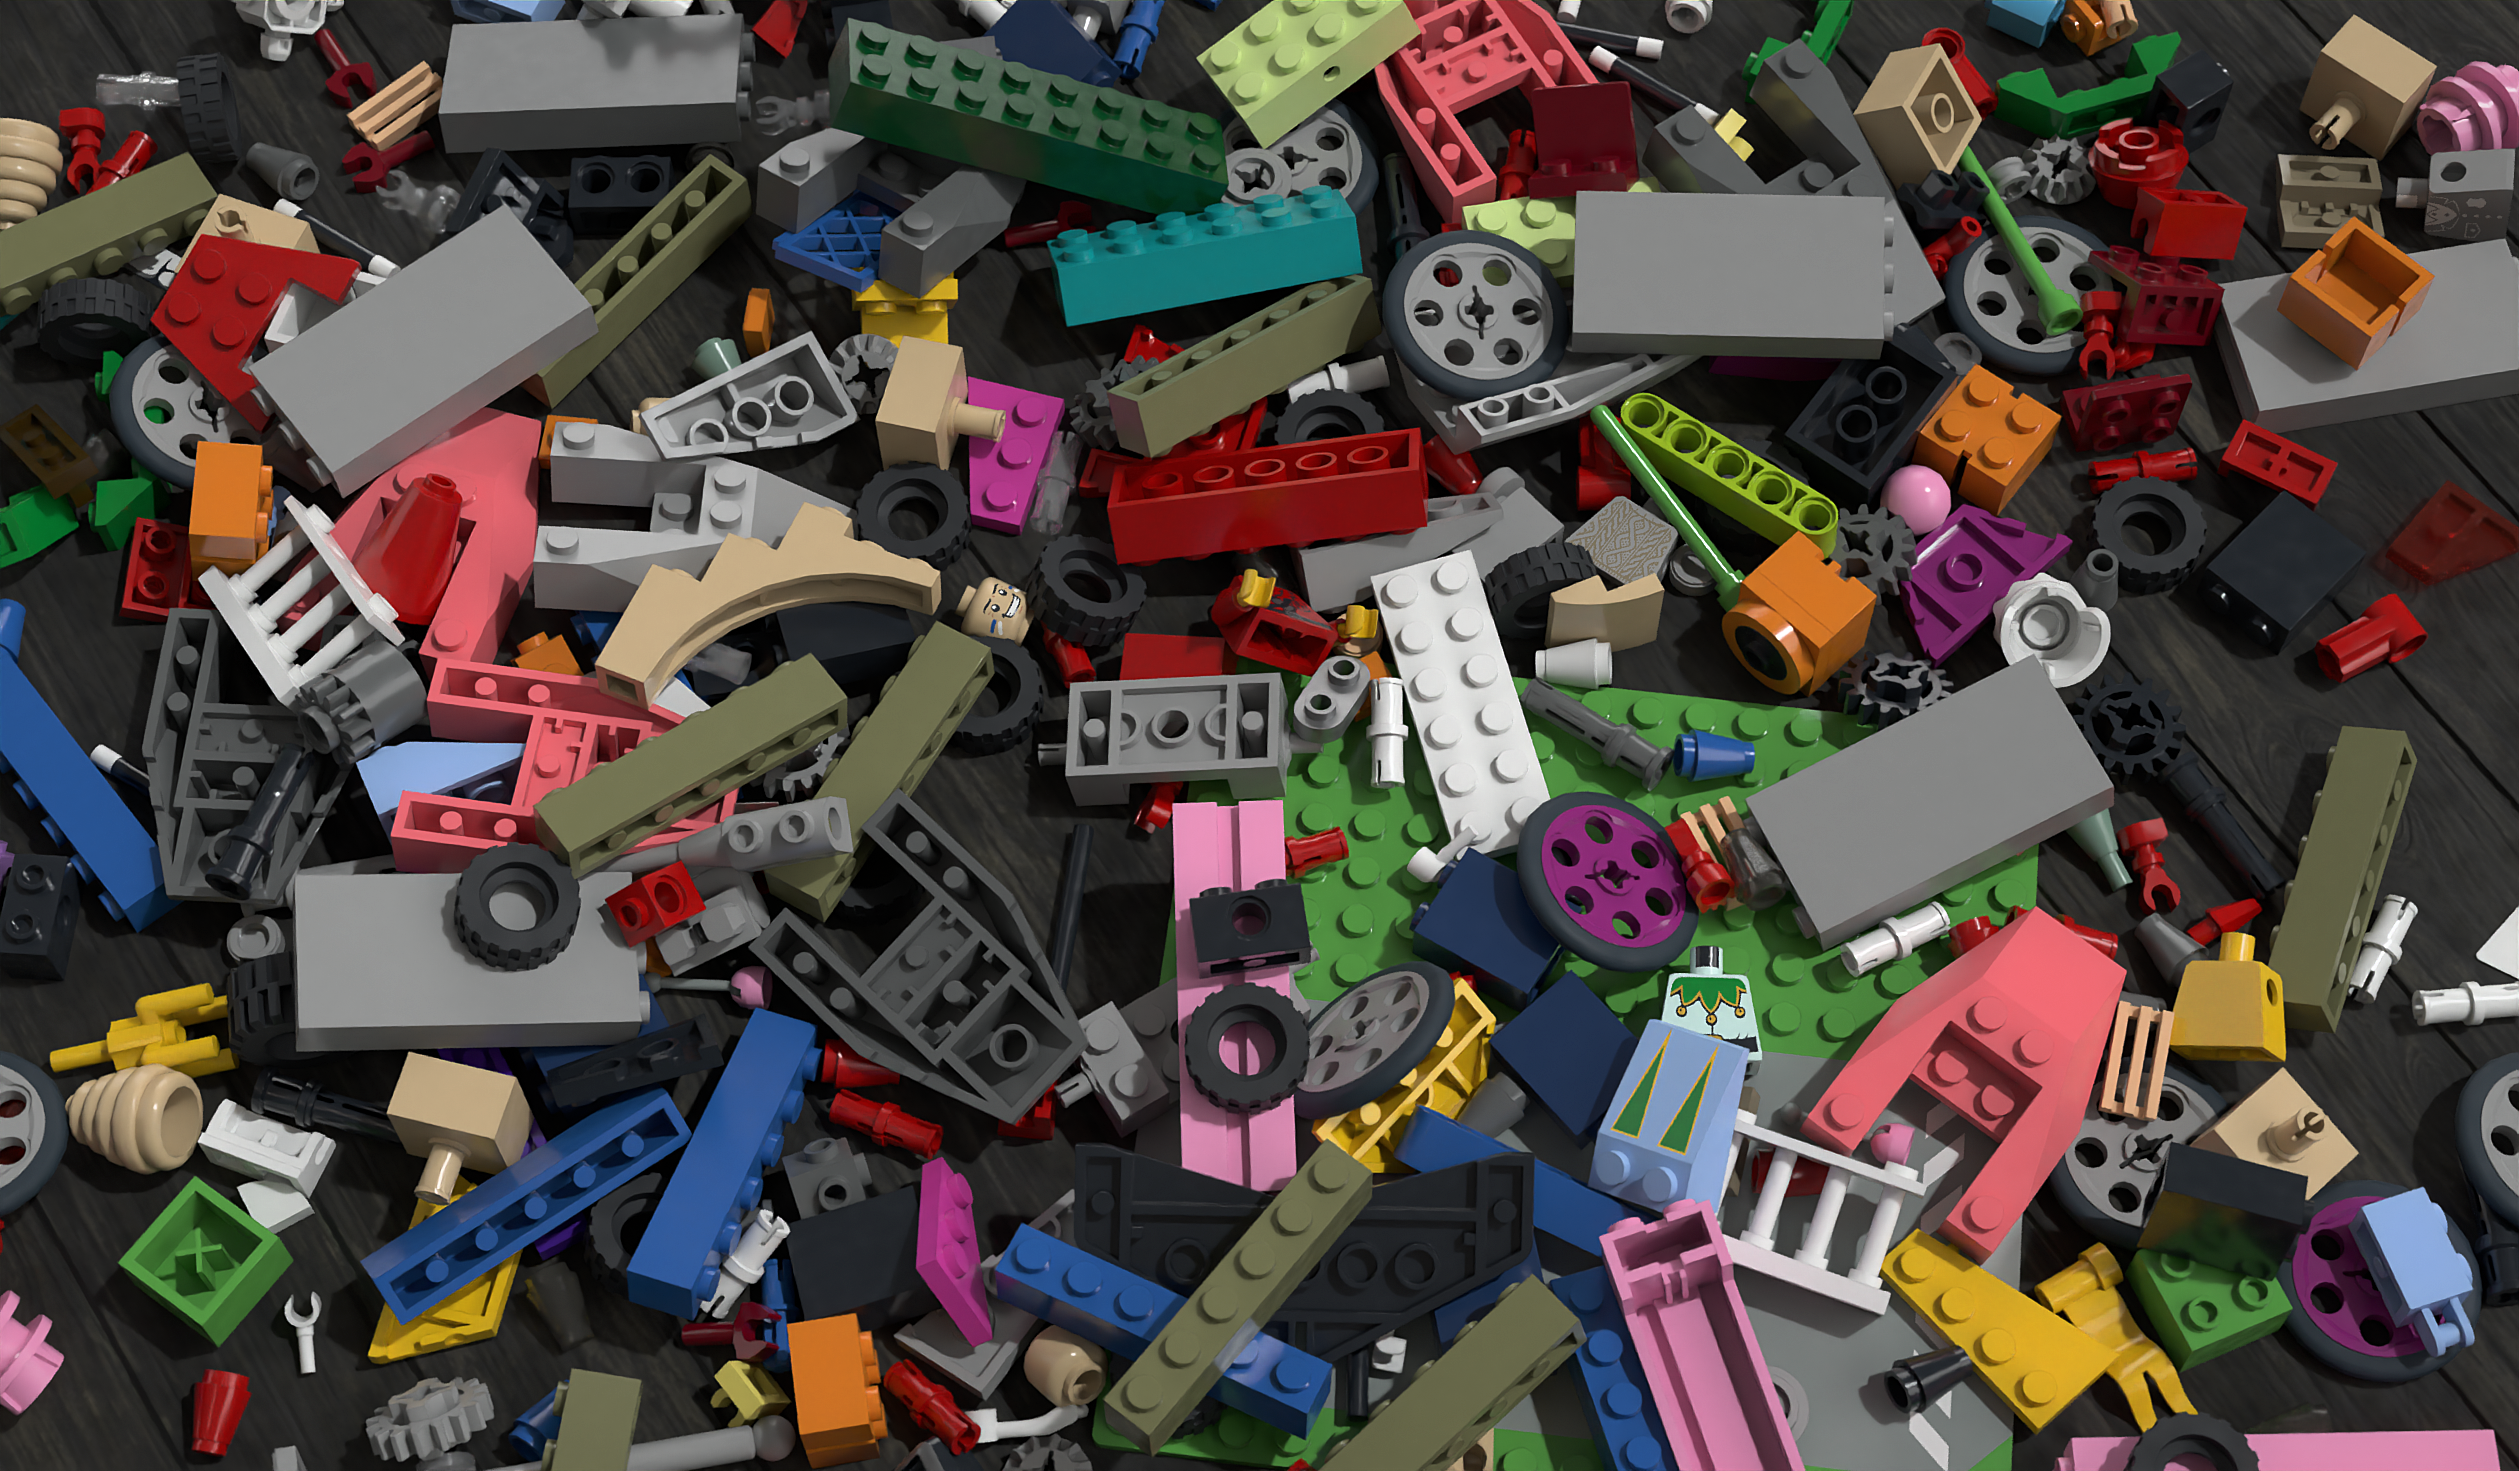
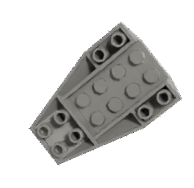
M1573 286L1561 288L1569 312V340L1565 354L1552 376L1543 383L1533 384L1522 389L1487 397L1475 402L1461 401L1441 394L1418 380L1401 362L1397 354L1396 357L1409 399L1437 434L1440 435L1453 454L1457 455L1590 415L1593 407L1597 405L1610 407L1674 375L1703 355L1572 352ZM1472 303L1467 315L1475 317L1476 323H1479V333L1485 317L1478 316L1477 310L1474 309ZM1524 305L1513 308V315L1518 322L1524 325H1533L1538 322L1537 314L1532 308ZM1433 309L1414 313L1416 320L1424 326L1433 327L1440 323L1439 315ZM1499 345L1494 348V355L1501 363L1514 365L1519 362V355L1512 347ZM1449 346L1444 349L1445 357L1453 365L1465 366L1470 363V356L1462 347Z

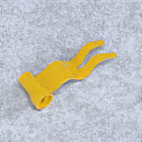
M2098 1242L2078 1255V1262L2034 1287L2037 1298L2043 1307L2054 1314L2063 1310L2073 1326L2120 1354L2118 1361L2105 1373L2112 1377L2121 1388L2142 1433L2147 1428L2151 1429L2157 1421L2147 1384L2142 1374L2144 1372H2147L2153 1379L2165 1402L2175 1414L2185 1411L2188 1414H2198L2184 1393L2170 1359L2156 1343L2148 1339L2138 1328L2121 1295L2115 1288L2117 1284L2123 1282V1274L2116 1259L2106 1246Z

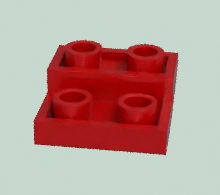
M137 517L133 527L119 616L167 623L170 608L218 610L201 583L193 581L189 527Z

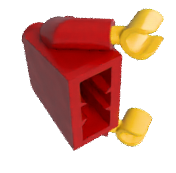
M1253 569L1245 570L1244 576H1236L1229 588L1221 591L1216 597L1211 610L1213 622L1218 626L1235 654L1309 677H1313L1332 648L1350 642L1352 637L1362 639L1374 638L1379 611L1376 609L1366 610L1364 606L1348 605L1346 620L1339 618L1327 623L1298 595L1276 587V578L1258 577V571Z

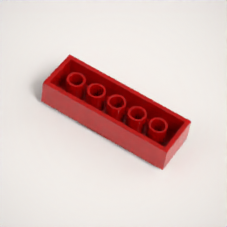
M1420 428L1115 465L1107 510L1117 563L1150 566L1166 558L1183 557L1187 560H1200L1216 552L1234 550L1239 554H1250L1261 550L1265 546L1285 544L1288 547L1299 548L1308 546L1315 540L1337 538L1340 541H1355L1372 533L1389 532L1393 535H1406L1416 531L1418 528L1427 527L1428 478Z

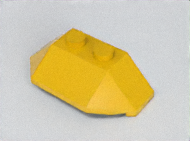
M1457 978L1453 981L1455 1005L1451 1019L1442 1036L1427 1056L1404 1079L1364 1106L1340 1116L1321 1120L1315 1119L1311 1132L1321 1144L1326 1139H1329L1373 1173H1413L1416 1170L1393 1156V1152L1415 1105L1419 1104L1457 1120L1488 1074L1490 1062L1489 1040L1491 1039V1034H1494L1496 1018L1463 978Z

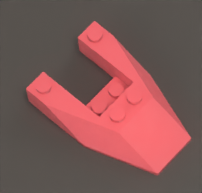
M1403 0L1421 33L1373 68L1383 104L1427 196L1446 223H1461L1462 207L1495 202L1497 177L1454 117V114L1515 86L1519 87L1532 106L1531 92L1535 88L1599 83L1550 13L1532 0Z
M483 407L372 479L333 521L335 528L330 531V534L350 562L353 563L413 479L418 477L426 478L427 474L434 473L442 475L456 484L455 490L461 494L463 501L451 580L418 652L430 683L432 682L438 657L485 664L493 663L531 576L537 540L541 472L538 456L543 436L541 421ZM314 545L292 570L288 581L319 554ZM332 571L276 620L282 635L340 584ZM352 601L337 615L353 616L357 606ZM323 628L301 648L319 652Z
M438 657L427 697L432 737L476 743H525L526 747L511 805L402 790L390 835L396 871L417 874L463 873L464 869L470 867L471 860L478 854L481 856L487 852V848L495 845L498 847L505 846L507 842H518L521 845L532 843L539 845L540 849L548 852L536 835L533 805L539 803L550 791L557 788H566L586 777L597 765L604 762H613L628 754L643 740L652 736L659 737L677 727L686 717L654 703L649 710L601 693L598 679ZM739 788L620 855L679 843L685 837L724 822L726 817L734 815Z
M2035 906L1897 999L1805 1119L1799 1131L1823 1149L1849 1158L1908 1078L2000 1144L1936 1231L1980 1265H1983L2024 1212L2080 1131L2127 970Z

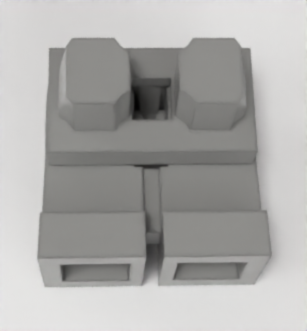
M685 866L707 909L656 936V943L674 976L760 936L762 931L769 926V911L762 895L756 889L753 882L754 872L736 870L733 867Z

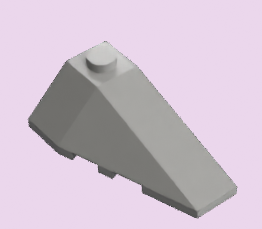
M812 331L638 415L663 461L817 443L861 420Z
M1491 492L1434 498L1428 500L1427 527L1418 528L1410 534L1393 535L1389 532L1367 534L1365 537L1355 541H1340L1337 538L1315 540L1312 544L1305 547L1288 548L1300 590L1306 603L1315 612L1333 614L1344 611L1349 604L1363 601L1372 596L1374 593L1371 587V576L1433 560L1502 520L1504 513L1503 508Z

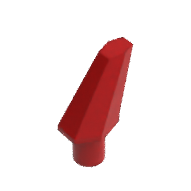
M2254 898L2208 908L2205 910L2207 918L2187 930L2186 934L2204 946L2218 936L2222 938L2223 933L2235 932L2263 910Z

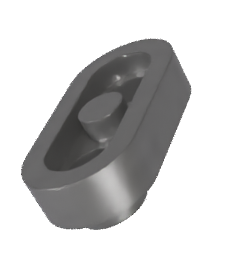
M1335 656L1327 659L1320 665L1294 705L1293 726L1296 733L1302 739L1312 743L1323 744L1335 741L1343 735L1369 695L1370 671L1366 664L1351 656Z

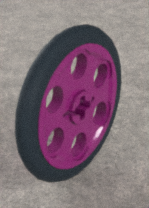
M1590 791L1561 794L1543 802L1528 816L1519 835L1516 864L1519 883L1528 906L1540 924L1562 947L1582 960L1606 970L1636 973L1657 970L1675 961L1689 947L1696 932L1699 920V907L1686 888L1688 879L1682 871L1683 863L1679 859L1677 851L1664 827L1652 816L1632 803L1612 795ZM1589 824L1598 828L1605 837V844L1593 841L1587 835L1585 825ZM1551 847H1558L1566 851L1571 857L1572 867L1559 863L1554 858ZM1631 849H1638L1644 852L1650 859L1652 868L1640 866L1634 860ZM1565 894H1571L1580 899L1585 906L1586 914H1578L1569 908L1565 900ZM1645 896H1652L1659 900L1664 906L1665 916L1657 915L1651 911L1646 904ZM1612 919H1619L1625 922L1633 933V939H1626L1620 936L1613 927Z
M2346 1180L2324 1186L2309 1199L2314 1201V1212L2308 1233L2306 1235L2299 1234L2298 1246L2292 1263L2283 1261L2275 1277L2293 1307V1310L2284 1321L2285 1326L2295 1340L2317 1360L2348 1376L2373 1382H2404L2431 1374L2452 1361L2463 1348L2455 1344L2446 1347L2444 1355L2432 1357L2425 1348L2414 1323L2396 1328L2383 1301L2381 1292L2372 1289V1282L2370 1280L2362 1279L2368 1273L2369 1267L2348 1226L2362 1206L2411 1191L2403 1186L2378 1180ZM2443 1211L2448 1227L2447 1236L2456 1254L2460 1253L2463 1255L2471 1269L2473 1290L2461 1306L2474 1331L2480 1317L2483 1294L2479 1265L2467 1238L2452 1218ZM2318 1235L2332 1237L2340 1247V1257L2333 1261L2319 1258L2311 1247L2312 1238ZM2321 1287L2330 1289L2340 1300V1310L2333 1314L2320 1312L2312 1304L2311 1291ZM2439 1314L2437 1325L2446 1323L2443 1314ZM2366 1320H2375L2383 1324L2389 1332V1344L2376 1347L2367 1343L2360 1333L2361 1323Z

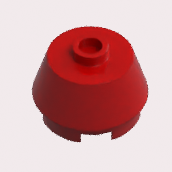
M2133 118L2116 120L2099 129V139L2090 149L2088 160L2102 197L2115 206L2135 209L2138 197H2136L2138 187L2176 189L2189 160L2188 151L2183 146L2184 136L2182 131L2173 124L2159 120V129L2147 126L2133 127Z

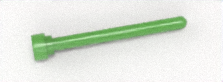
M1967 146L1957 162V166L1961 172L1976 173L1990 189L1989 195L1981 205L2039 299L2037 316L2049 335L2055 336L2068 332L2081 321L2083 317L2081 308L2071 294H2067L2061 289H2056L1971 148Z
M1605 405L1593 407L1590 413L1592 422L1718 585L1715 587V590L1720 595L1717 601L1726 612L1730 611L1738 602L1741 582L1746 577L1740 569L1734 572L1609 408Z

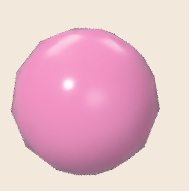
M1910 465L1898 469L1887 479L1880 494V508L1882 506L1887 507L1890 519L1901 515L1906 529H1911L1914 537L1927 535L1944 523L1951 508L1950 489L1942 476L1926 466Z

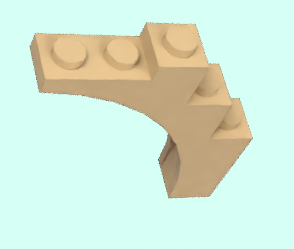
M803 502L777 550L772 549L760 539L753 537L745 539L728 533L701 582L683 570H668L652 564L595 663L599 690L601 693L649 710L669 680L699 651L737 627L787 608L814 603L859 601L896 605L933 616L941 601L940 571L933 569L932 566L917 558L906 559L887 552L874 542L855 540L851 518L846 517L835 508L827 506L818 507Z

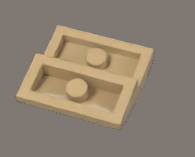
M1653 573L1608 592L1599 575L1551 593L1545 636L1547 649L1597 638V643L1610 642L1611 652L1637 647L1656 640L1664 595V588L1657 575Z

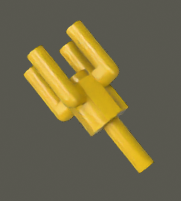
M209 983L141 997L135 1005L138 1016L111 1022L110 1030L107 1033V1040L56 1050L50 1053V1063L55 1073L109 1061L114 1062L117 1072L130 1067L139 1068L157 1063L188 1075L191 1078L239 1067L237 1054L232 1053L230 1048L220 1050V1045L215 1035L187 1041L184 1026L228 1017L227 995L214 998L213 989Z

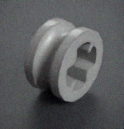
M2018 157L2001 160L1986 172L2004 204L2019 199L2033 185L2032 176L2029 172L2024 171L2025 165Z

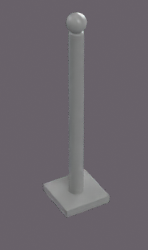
M768 1415L759 1419L753 1428L744 1425L635 1444L631 1447L627 1471H688L751 1460L755 1455L766 1461H778L788 1456L793 1450L796 1434L792 1424L787 1419L778 1415ZM296 1446L275 1449V1453H272L274 1471H307ZM542 1461L485 1471H541Z

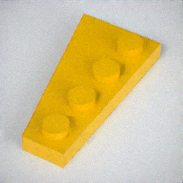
M1918 1228L1884 1257L1879 1275L1949 1347L1959 1345L1966 1351L1971 1360L1973 1371L2036 1435L2118 1361L2120 1354Z

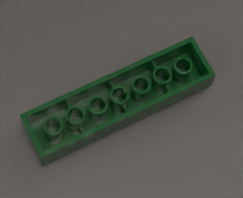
M852 18L847 19L828 63L830 127L837 130L1157 215L1168 212H1183L1185 216L1205 213L1204 209L1206 207L1220 203L1229 186L1221 121L1203 113L1184 111L1166 106L1156 100H1144L1120 93L1113 88L1097 87L1076 81L1066 75L1050 74L1029 68L1019 62L1003 61L982 55L972 49L956 48L932 41L925 36H913L885 28L878 23H866Z

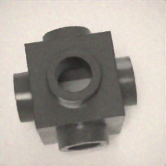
M846 1137L838 1140L833 1138L819 1139L809 1143L801 1152L782 1157L801 1220L864 1201L866 1197L863 1187L873 1184L863 1152L852 1155Z

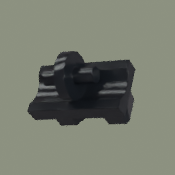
M1931 169L1921 184L1903 183L1895 194L1899 200L1907 201L1914 208L1908 221L1919 244H1932L1945 235L1964 216H1970L1977 220L1981 228L1988 220L1978 208L1989 195L1990 189L1974 172H1962L1955 181L1951 175L1943 170Z

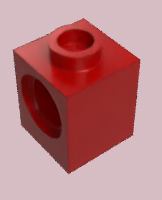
M682 860L644 876L605 898L630 948L676 927L707 909Z

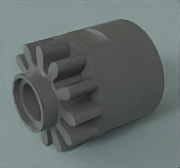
M382 640L371 642L342 660L337 668L328 669L299 687L300 692L295 695L296 701L303 707L297 713L299 727L305 739L321 754H327L332 751L333 758L339 765L344 761L349 766L377 749L381 744L388 742L424 719L428 714L427 694L417 672L398 649Z

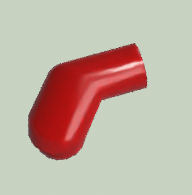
M1964 216L1945 235L1923 249L1938 281L1943 280L1948 270L1949 260L1954 255L1965 251L1981 235V225L1974 218Z
M2118 337L2117 344H2115L2113 339L2110 340L2109 346L2115 355V371L2124 372L2148 363L2153 357L2156 343L2125 342Z

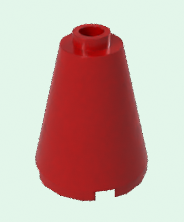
M429 473L426 475V478L418 477L413 479L352 563L372 593H379L395 609L399 615L395 620L410 624L431 625L452 575L463 498L455 490L456 484L439 474Z

